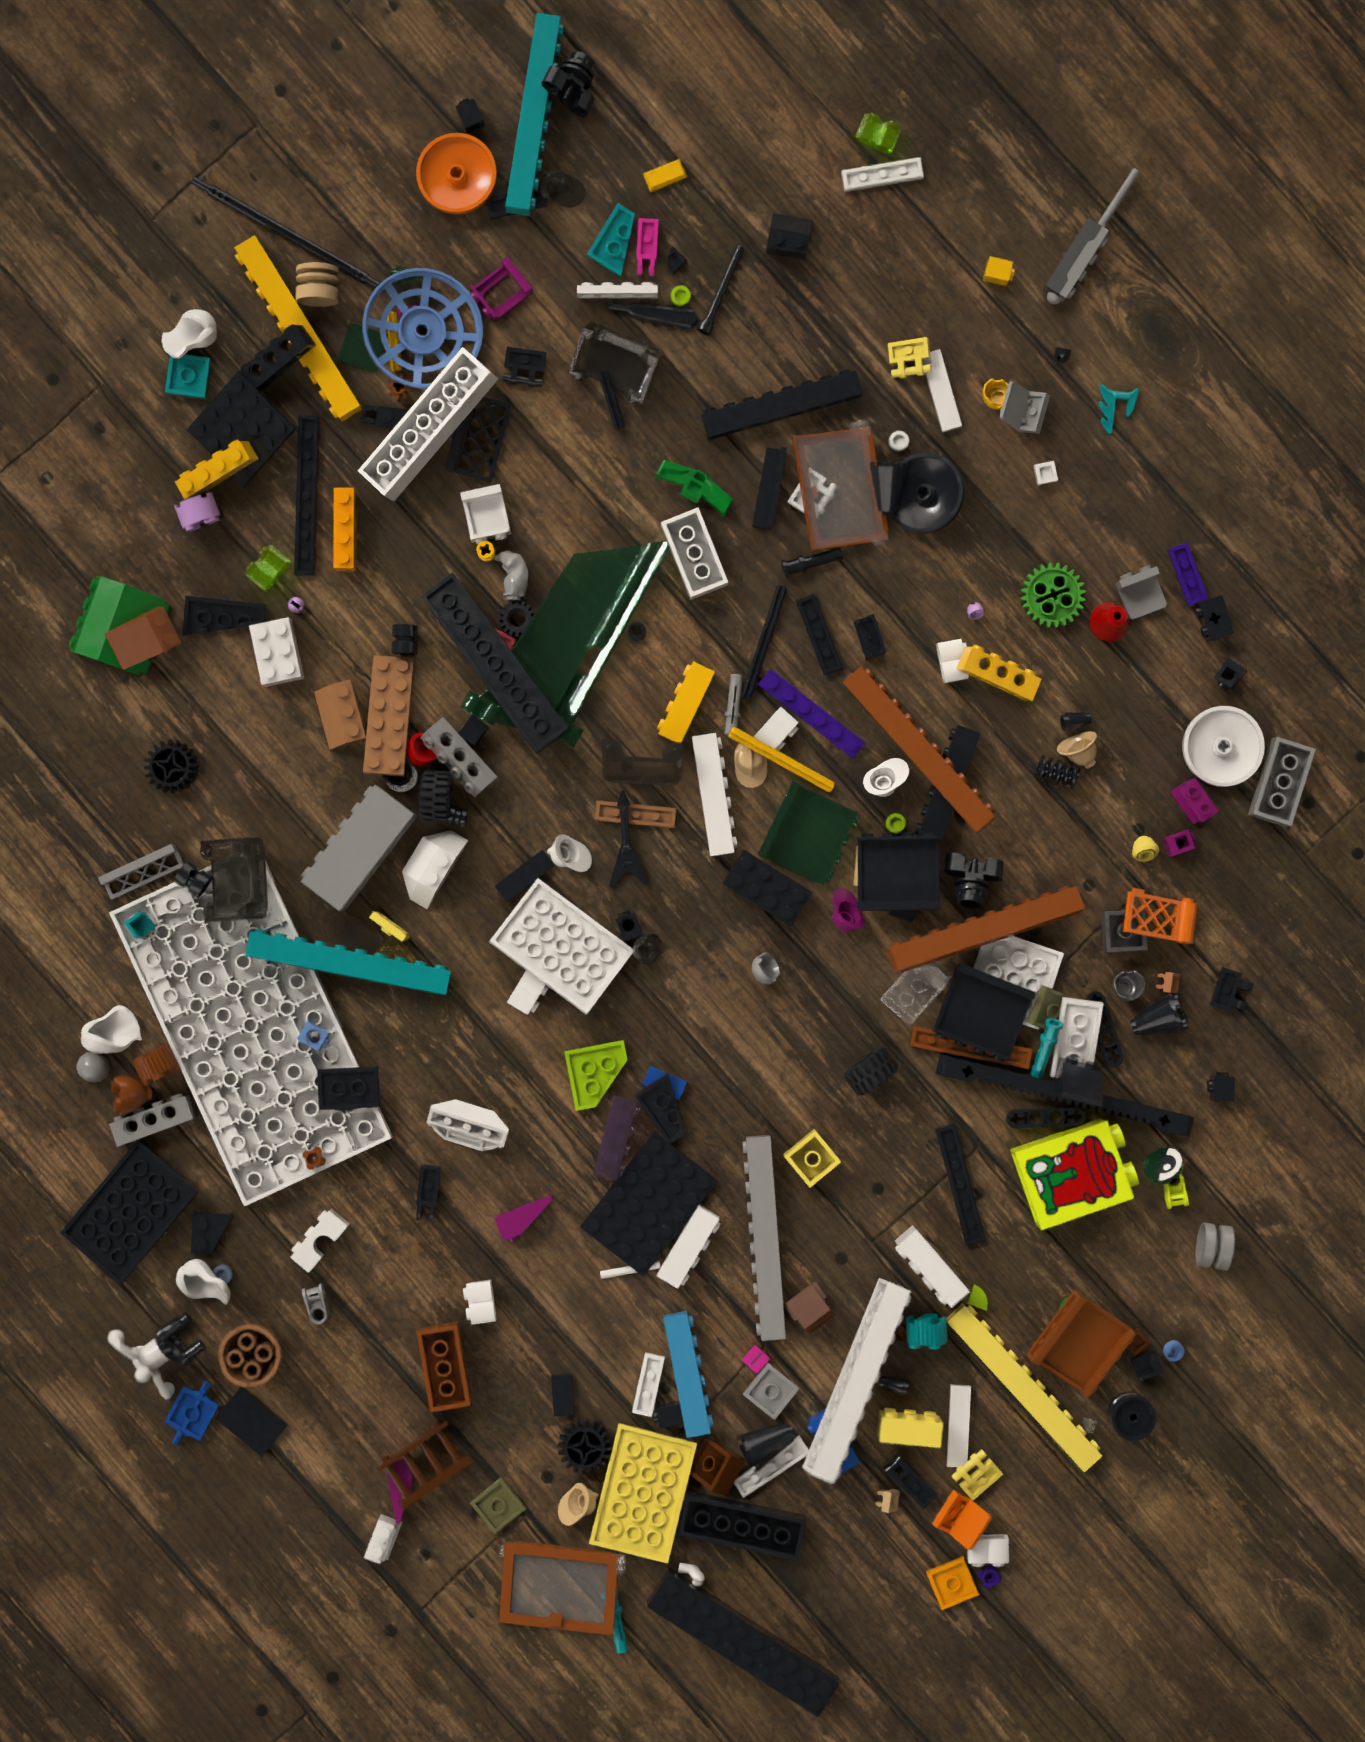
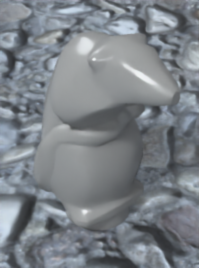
M511 551L501 552L494 556V560L502 562V567L507 573L504 579L505 593H503V596H505V601H521V597H525L528 587L526 563L518 553Z

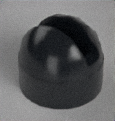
M1056 347L1054 357L1058 362L1064 363L1069 360L1072 350Z

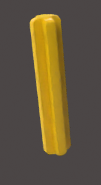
M390 312L387 322L398 324L397 313ZM388 330V342L391 348L400 342L397 332ZM393 359L390 360L392 371L402 370V366Z

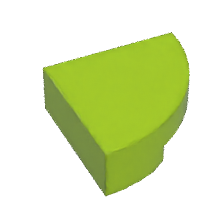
M973 1284L967 1304L987 1311L988 1301L984 1291L979 1286Z

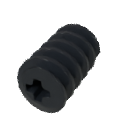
M1042 755L1038 762L1035 776L1039 774V781H1042L1046 776L1047 783L1055 779V785L1062 781L1064 788L1070 783V789L1073 790L1079 777L1080 767L1077 770L1076 764H1072L1069 768L1068 762H1064L1061 766V760L1058 759L1054 763L1053 758L1050 757L1046 761L1045 756Z

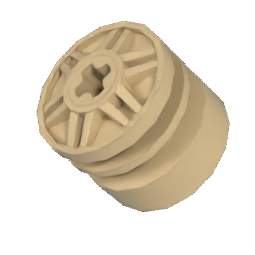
M320 262L302 263L296 266V273L298 274L296 281L302 284L296 287L295 301L297 303L313 307H327L338 303V289L331 286L338 283V277H336L338 275L337 266Z

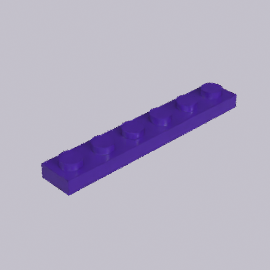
M772 669L767 672L758 684L763 690L852 759L865 744L863 740Z

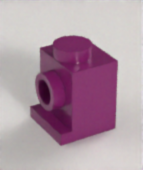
M1189 829L1162 838L1168 857L1195 849L1194 844H1196L1194 834L1189 832ZM1177 839L1182 840L1180 847L1176 844Z

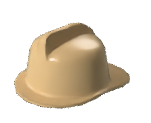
M739 744L735 749L734 755L736 777L740 784L745 787H758L767 777V758Z
M582 1483L575 1484L559 1502L558 1516L560 1521L566 1526H571L583 1516L591 1514L595 1509L596 1499L599 1495L586 1488Z

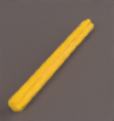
M732 727L729 731V738L827 792H831L834 788L835 783L742 730Z

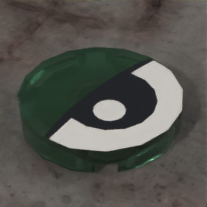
M1169 1147L1159 1148L1151 1152L1143 1163L1146 1177L1152 1183L1158 1185L1168 1184L1172 1179H1177L1184 1168V1162L1180 1153Z

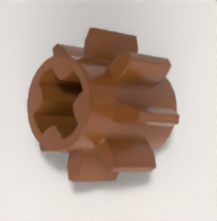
M394 380L392 384H387L388 388L392 389L389 395H396L397 401L400 400V397L408 399V392H413L412 388L404 385V389H400V392H398L396 387H399L400 383Z

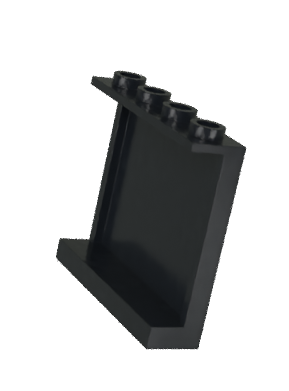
M923 832L922 836H914V833H902V836H894V833H882V837H874L873 833H862L861 837H857L858 911L940 910L939 837L934 836V832Z
M958 963L932 1031L937 1032L936 1036L947 1040L948 1037L955 1039V1044L966 1048L967 1044L974 1047L973 1051L985 1055L986 1052L993 1054L992 1058L1004 1062L1005 1059L1010 1061V1054L1031 1000H1034L1036 992Z

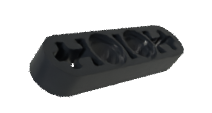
M1092 991L1088 993L1086 1000H1092L1094 994L1096 997H1100L1098 1002H1102L1104 1007L1102 1014L1107 1017L1106 1023L1100 1025L1098 1043L1102 1056L1108 1066L1117 1067L1123 1062V1054L1104 995L1101 992ZM1105 1033H1110L1113 1036L1110 1044H1104L1102 1041V1036ZM1116 1045V1049H1112L1114 1055L1119 1057L1116 1059V1063L1108 1060L1111 1057L1110 1050L1105 1052V1048H1111Z
M1078 1107L1010 1110L1006 1115V1122L1012 1128L1078 1126L1085 1121V1113ZM1055 1111L1061 1115L1058 1123H1053L1050 1120L1051 1113ZM1064 1111H1067L1066 1115H1073L1074 1111H1077L1081 1118H1077V1122L1072 1118H1066L1067 1123H1064ZM1027 1112V1124L1024 1125V1120H1018L1017 1124L1010 1121V1117H1013L1014 1113L1018 1117H1024L1023 1113ZM1034 1112L1039 1113L1041 1116V1120L1037 1124H1033L1030 1121V1115Z

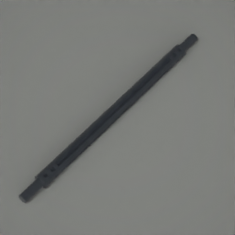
M197 177L193 178L191 183L207 192L208 196L213 197L215 200L220 201V203L227 205L326 263L337 266L340 271L360 281V283H366L375 289L381 284V282L370 277L369 273L233 197L217 186H211Z

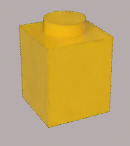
M990 256L987 261L983 281L1006 286L1008 281H1012L1015 269L1012 268L1013 262Z

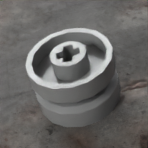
M1203 1222L1200 1225L1196 1241V1265L1209 1268L1213 1264L1215 1269L1227 1271L1230 1267L1234 1251L1233 1227L1220 1225L1216 1229L1214 1224Z

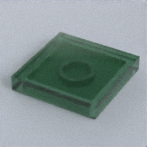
M349 322L337 360L377 373L378 367L370 357L364 343L362 326ZM368 328L370 344L375 355L379 358L384 351L380 331Z

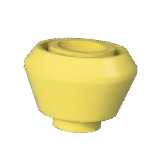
M1141 836L1133 844L1132 856L1140 862L1153 860L1159 853L1158 845L1150 837Z

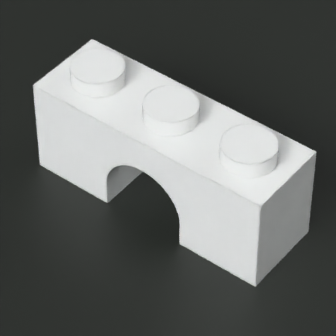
M332 1208L328 1212L324 1210L317 1218L319 1223L316 1227L311 1226L304 1234L306 1239L302 1243L298 1241L291 1250L293 1254L290 1258L308 1273L324 1256L316 1246L317 1238L324 1235L330 1237L335 1242L350 1225L348 1221Z

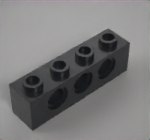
M292 324L288 326L281 337L271 340L269 347L258 351L255 354L256 358L251 362L244 363L240 367V371L260 392L316 346L303 325ZM289 341L292 344V348L290 351L287 347ZM274 354L277 355V361H276V362L273 361V355H274ZM260 366L262 367V370H263L261 375L259 374V371H258V369H259Z

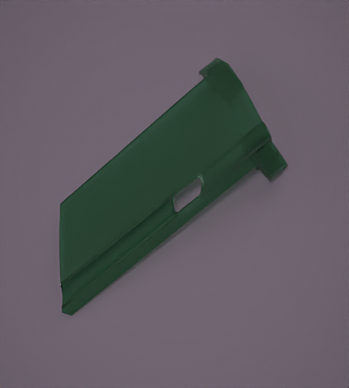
M667 541L574 554L511 650L569 728V731L558 738V740L574 748L584 729L575 726L573 722L670 549ZM591 647H600L601 652L592 669L585 674L579 673L578 668L587 651ZM488 688L482 696L469 690L460 708L492 726L498 723L517 728Z

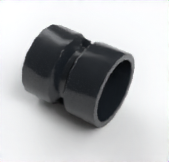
M393 624L392 637L396 640L392 642L391 653L417 655L418 645L414 639L418 638V626Z
M187 861L179 870L174 882L182 888L187 887L189 893L199 898L208 888L213 876L204 870L199 871L197 865Z

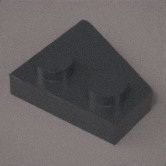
M193 1212L191 1253L212 1254L233 1214Z

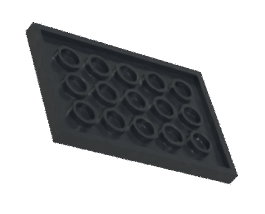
M654 1131L581 1224L580 1228L644 1277L718 1180L672 1144L668 1145L666 1140Z
M138 1139L60 1233L120 1286L200 1191L143 1141Z

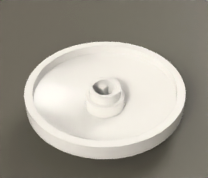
M1217 706L1198 714L1188 725L1182 743L1183 756L1190 771L1201 781L1218 787L1233 786L1250 778L1259 768L1265 749L1264 737L1258 723L1245 711L1232 706Z

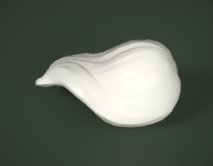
M193 309L185 312L171 332L162 334L161 341L165 352L171 357L179 359L190 349L210 346L217 338L216 322L204 310Z
M117 1005L103 1017L89 1021L81 1031L83 1047L94 1054L121 1052L127 1049L135 1040H142L138 1020L123 1005Z
M200 1259L190 1260L180 1267L177 1272L176 1284L187 1297L192 1299L217 1298L226 1305L230 1300L231 1293L228 1285H226L224 1280L217 1278L204 1261Z

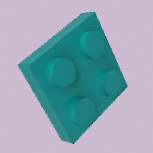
M184 355L179 359L170 356L165 393L206 399L211 359L192 355Z

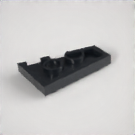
M668 1072L635 1093L634 1096L668 1145L685 1134Z

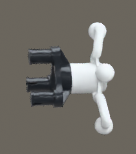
M186 1312L180 1317H175L164 1327L160 1326L156 1329V1338L145 1346L139 1345L131 1349L123 1344L124 1334L120 1330H113L108 1335L109 1343L122 1354L132 1359L137 1369L135 1373L137 1381L140 1383L148 1382L152 1375L160 1395L166 1400L170 1399L174 1394L175 1387L170 1382H163L158 1368L170 1359L188 1366L196 1356L207 1349L200 1339L187 1349H184L178 1338L179 1332L193 1323L192 1318Z

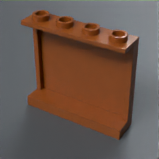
M1074 1289L1027 1352V1356L1033 1363L1038 1366L1039 1364L1089 1398L1091 1394L1095 1393L1102 1379L1109 1374L1114 1363L1121 1358L1125 1348L1133 1342L1136 1333L1129 1325Z

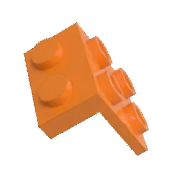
M953 1489L932 1524L936 1528L949 1533L966 1549L972 1550L992 1517L968 1496Z

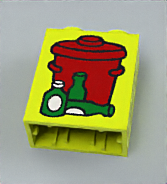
M1099 1118L1010 1149L1038 1228L1044 1230L1134 1198L1131 1187L1139 1185V1180L1131 1162L1122 1164L1117 1149L1125 1147L1126 1144L1117 1123L1109 1126L1107 1120Z

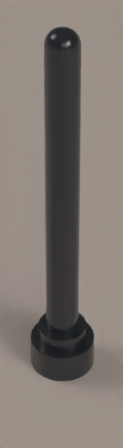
M742 245L736 246L708 313L702 321H699L696 330L702 334L711 336L714 323L712 321L744 248Z

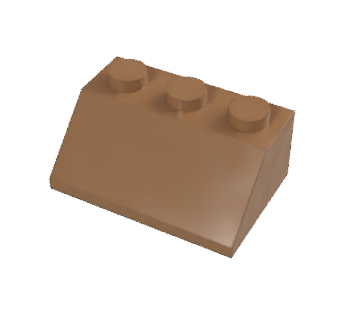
M351 679L314 691L330 750L366 740L367 731L354 682Z

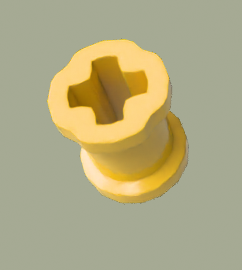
M484 541L477 545L476 551L482 561L493 560L496 552L492 543ZM489 547L491 553L483 555L482 548L486 549Z

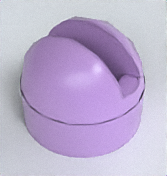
M293 597L288 602V608L291 612L298 614L304 610L305 604L301 598ZM292 601L299 604L300 608L298 609L291 604Z
M975 602L973 605L969 604L967 613L970 619L976 620L983 617L984 610L980 603Z

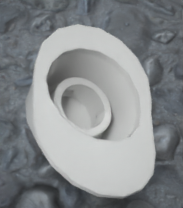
M891 758L866 773L863 780L865 789L869 793L880 797L890 796L898 786L906 781L909 775L908 764L899 758Z
M564 834L559 835L555 843L547 850L553 863L559 867H569L578 872H585L592 863V857L587 847Z

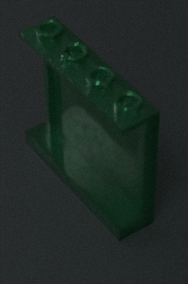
M792 781L758 855L821 885H824L825 882L829 883L834 873L831 869L834 864L838 865L842 854L839 852L842 846H847L851 838L848 833L851 827L855 829L860 819L857 817L858 812Z

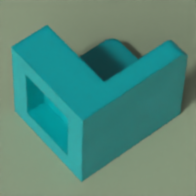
M145 911L137 912L124 922L135 939L143 938L156 928V925Z

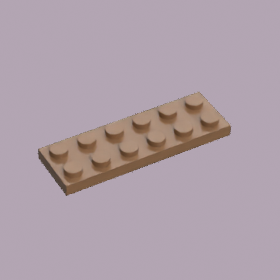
M373 656L363 767L364 774L404 777L414 658Z

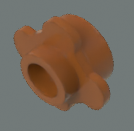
M315 1146L310 1151L306 1150L302 1154L307 1164L306 1167L310 1170L314 1169L315 1166H322L326 1162V1159L321 1154L322 1149L319 1146Z

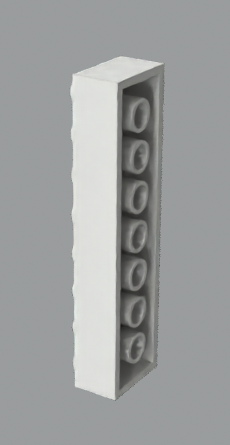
M462 347L360 467L358 472L385 497L395 501L496 383L498 378Z

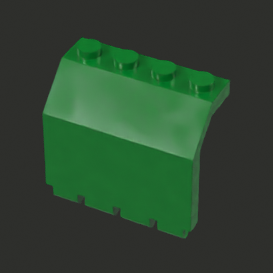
M96 576L95 579H92L89 590H91L89 598L86 597L82 606L84 609L82 617L79 616L76 622V634L70 639V651L122 669L104 633L157 606L164 607L167 615H169L171 606L165 604L166 600L102 576ZM147 659L124 670L136 675H140V672L147 674L152 661Z

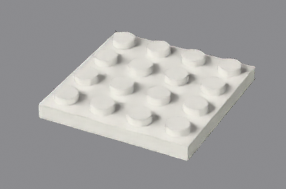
M1011 936L981 946L973 968L1036 992L1022 1024L1039 1030V1027L1027 1022L1042 985L1053 988L1064 953Z

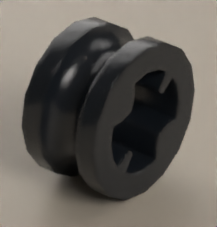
M640 622L632 623L628 628L629 637L634 641L644 639L646 636L645 626ZM636 626L641 627L640 631L642 632L640 636L638 634V637L634 636L632 631L634 627L636 629Z

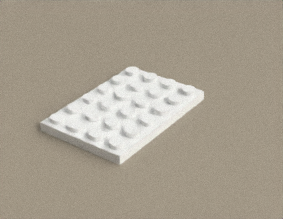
M538 878L489 941V943L586 1015L635 951Z

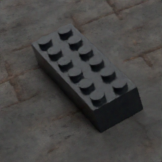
M686 1490L678 1535L798 1560L806 1517L804 1514Z

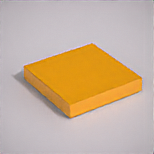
M963 1556L926 1571L941 1610L979 1596Z

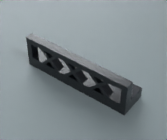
M781 447V449L766 448L752 527L772 530L786 447Z

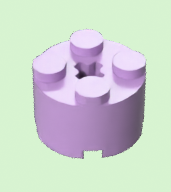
M212 492L206 493L207 496L201 497V495L180 502V505H174L183 529L194 531L200 529V524L202 523L213 524L220 521L219 516L221 514Z

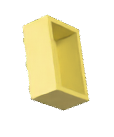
M888 1407L884 1408V1410H879L877 1424L879 1442L941 1448L943 1422L935 1412L925 1411L924 1414H917L915 1410L905 1409L904 1412H896V1409Z

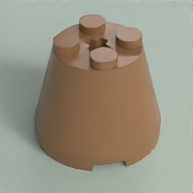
M246 1324L233 1329L223 1339L218 1353L223 1374L231 1382L242 1387L264 1384L276 1373L281 1361V1348L276 1337L268 1329L255 1324ZM257 1345L258 1348L256 1349L255 1354H254V1353H253V1350H254L253 1347H255V1346Z

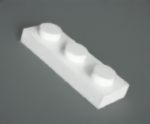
M645 1352L632 1413L652 1417L665 1356Z

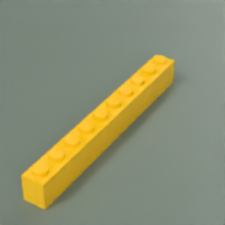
M254 235L234 247L238 253L235 257L241 266L245 264L248 269L245 272L251 283L255 281L258 285V288L255 290L262 300L266 298L269 305L266 306L272 317L276 315L279 319V322L276 324L281 332L284 334V330L292 324L303 325L315 342L316 346L299 361L303 367L308 366L311 371L308 376L313 384L318 383L321 387V390L318 392L323 400H329L332 405L329 410L334 418L339 417L343 422L361 411V406L256 236Z

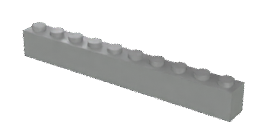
M746 1136V1141L742 1142L743 1154H747L748 1162H744V1172L749 1174V1182H745L746 1194H750L751 1202H747V1212L752 1214V1222H748L749 1235L753 1234L754 1242H750L751 1255L755 1254V1262L751 1263L752 1275H756L757 1283H753L754 1295H758V1303H754L755 1315H759L760 1323H756L757 1336L761 1335V1341L786 1339L771 1136Z

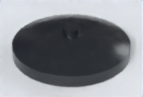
M918 453L911 455L900 462L903 463V466H905V462H909L910 469L899 511L894 512V515L890 516L899 526L907 531L918 534L933 533L949 525L961 510L965 494L963 479L958 469L949 460L938 454Z

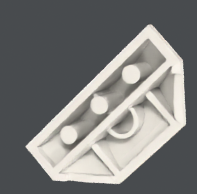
M452 830L422 837L402 871L410 900L425 909L429 908L468 843L467 839Z
M456 1099L431 1105L426 1122L444 1140L479 1151L504 1147L509 1131L494 1111Z

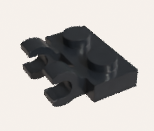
M1221 967L1209 1005L1230 1012L1231 1006L1246 1010L1248 1003L1234 997L1238 987L1252 991L1254 983L1241 980L1242 973Z

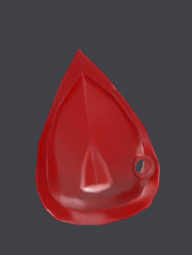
M416 733L407 740L406 753L411 763L416 766H424L437 760V755L427 748L420 738L424 733ZM441 740V743L444 746H447V744Z

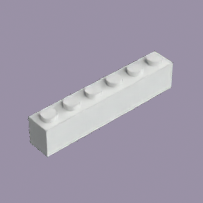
M716 733L692 736L710 857L734 853V849L738 847L736 836L732 837L731 829L734 828L733 816L729 817L728 809H731L730 796L726 797L725 789H728L727 777L722 775V769H725L724 757L719 756V749H722L721 737H717Z

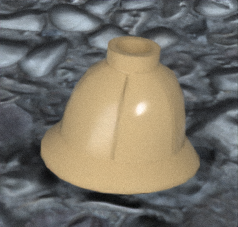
M1083 732L1071 736L1058 745L1057 752L1067 756L1073 764L1084 766L1086 769L1091 768L1096 763L1094 759L1097 753L1095 743L1097 734L1095 732Z

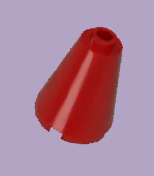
M1115 602L1099 604L1093 609L1089 620L1091 632L1096 638L1106 642H1113L1122 638L1128 631L1130 624L1129 615L1125 608Z

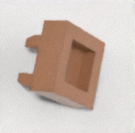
M1171 972L1158 974L1157 977L1164 979V984L1156 985V988L1163 989V992L1178 993L1180 974Z

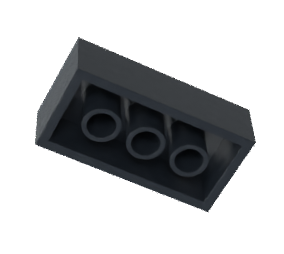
M746 850L742 851L722 883L789 926H792L812 894V891Z

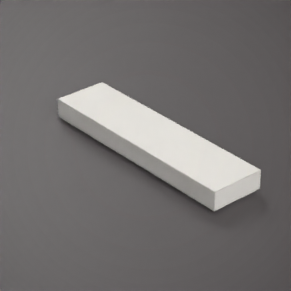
M921 157L841 171L845 192L924 178Z
M941 350L930 352L929 359H923V365L931 364L932 372L925 373L943 433L960 428L962 424Z
M950 1384L947 1467L963 1466L968 1461L970 1385Z
M798 1435L788 1447L759 1472L754 1473L755 1467L752 1466L737 1476L734 1485L742 1497L745 1498L806 1457L809 1449L800 1435Z

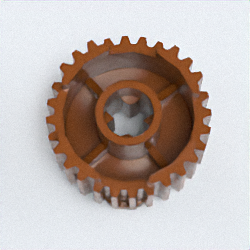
M169 1044L158 1047L132 1060L144 1086L181 1069Z

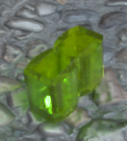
M865 113L854 140L891 155L902 129L899 128L896 122H885L875 113Z
M273 545L265 546L259 552V559L256 562L252 561L246 568L247 573L245 575L264 592L271 588L291 563Z

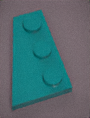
M618 203L586 256L621 277L635 214Z

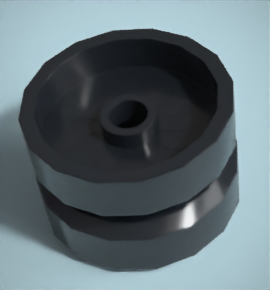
M1126 1391L1119 1393L1108 1405L1107 1416L1109 1423L1117 1434L1126 1440H1142L1150 1435L1155 1428V1409L1145 1397L1137 1392Z

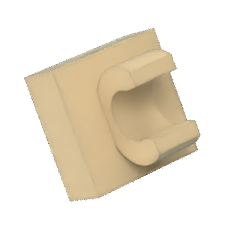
M896 1489L878 1491L877 1494L883 1496V1502H876L878 1507H882L881 1511L886 1513L897 1511L900 1491Z

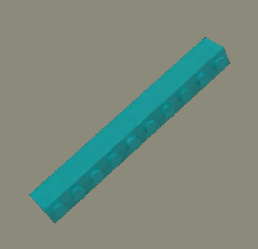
M536 14L505 205L506 213L530 216L531 210H535L536 198L533 197L534 190L538 191L539 188L537 171L542 169L540 153L544 152L546 140L543 139V134L548 131L549 120H546L547 113H551L552 101H549L550 93L543 88L541 82L550 66L558 67V63L555 62L556 55L560 56L561 43H558L559 36L563 37L564 24H561L560 16Z
M255 929L254 932L250 931L245 957L444 996L447 992L451 972L446 970L447 966L435 964V967H428L427 962L415 960V964L408 963L407 959L395 956V960L388 959L387 955L382 953H375V956L368 955L367 951L362 949H355V952L347 951L346 946L335 945V948L327 947L326 942L315 941V944L307 943L306 938L295 937V940L287 939V935L275 933V936L266 935L267 931Z

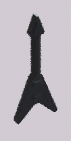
M622 790L617 804L620 807L622 845L609 885L613 887L626 871L632 872L647 885L646 875L630 843L628 817L630 802L625 791Z

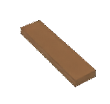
M597 800L595 821L621 823L620 807L617 806L618 802ZM630 804L628 806L629 824L675 828L677 808Z

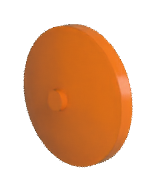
M449 133L434 139L422 151L417 163L416 178L423 197L434 208L448 214H465L478 209L490 198L497 181V168L492 153L482 141L464 133Z

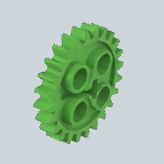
M1050 562L1046 569L1042 564L1040 565V571L1035 568L1032 570L1034 576L1031 574L1026 576L1029 582L1023 581L1022 583L1026 587L1020 590L1021 593L1025 594L1020 600L1026 601L1022 608L1029 609L1025 615L1032 614V622L1039 619V626L1043 622H1046V628H1049L1051 623H1053L1054 628H1057L1059 622L1062 626H1065V619L1071 623L1073 621L1071 615L1079 616L1076 609H1083V606L1079 603L1086 601L1085 598L1081 597L1086 590H1080L1084 582L1078 583L1077 580L1080 575L1073 577L1074 569L1067 572V565L1060 569V565L1057 563L1053 568ZM1054 578L1062 579L1063 586H1055ZM1035 586H1043L1045 590L1044 594H1037L1035 591ZM1065 588H1069L1068 592L1057 595L1055 600L1051 597L1040 603L1036 602L1037 599L1048 596L1051 591L1052 593H1057ZM1063 596L1070 599L1071 603L1069 606H1064L1061 603ZM1045 603L1049 604L1052 607L1051 613H1045L1042 610V605Z

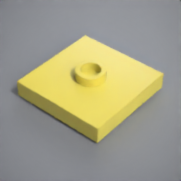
M373 912L369 917L382 927L381 930L387 935H394L402 942H406L409 939V933L382 913Z

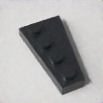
M185 596L182 636L264 623L266 621L267 604Z

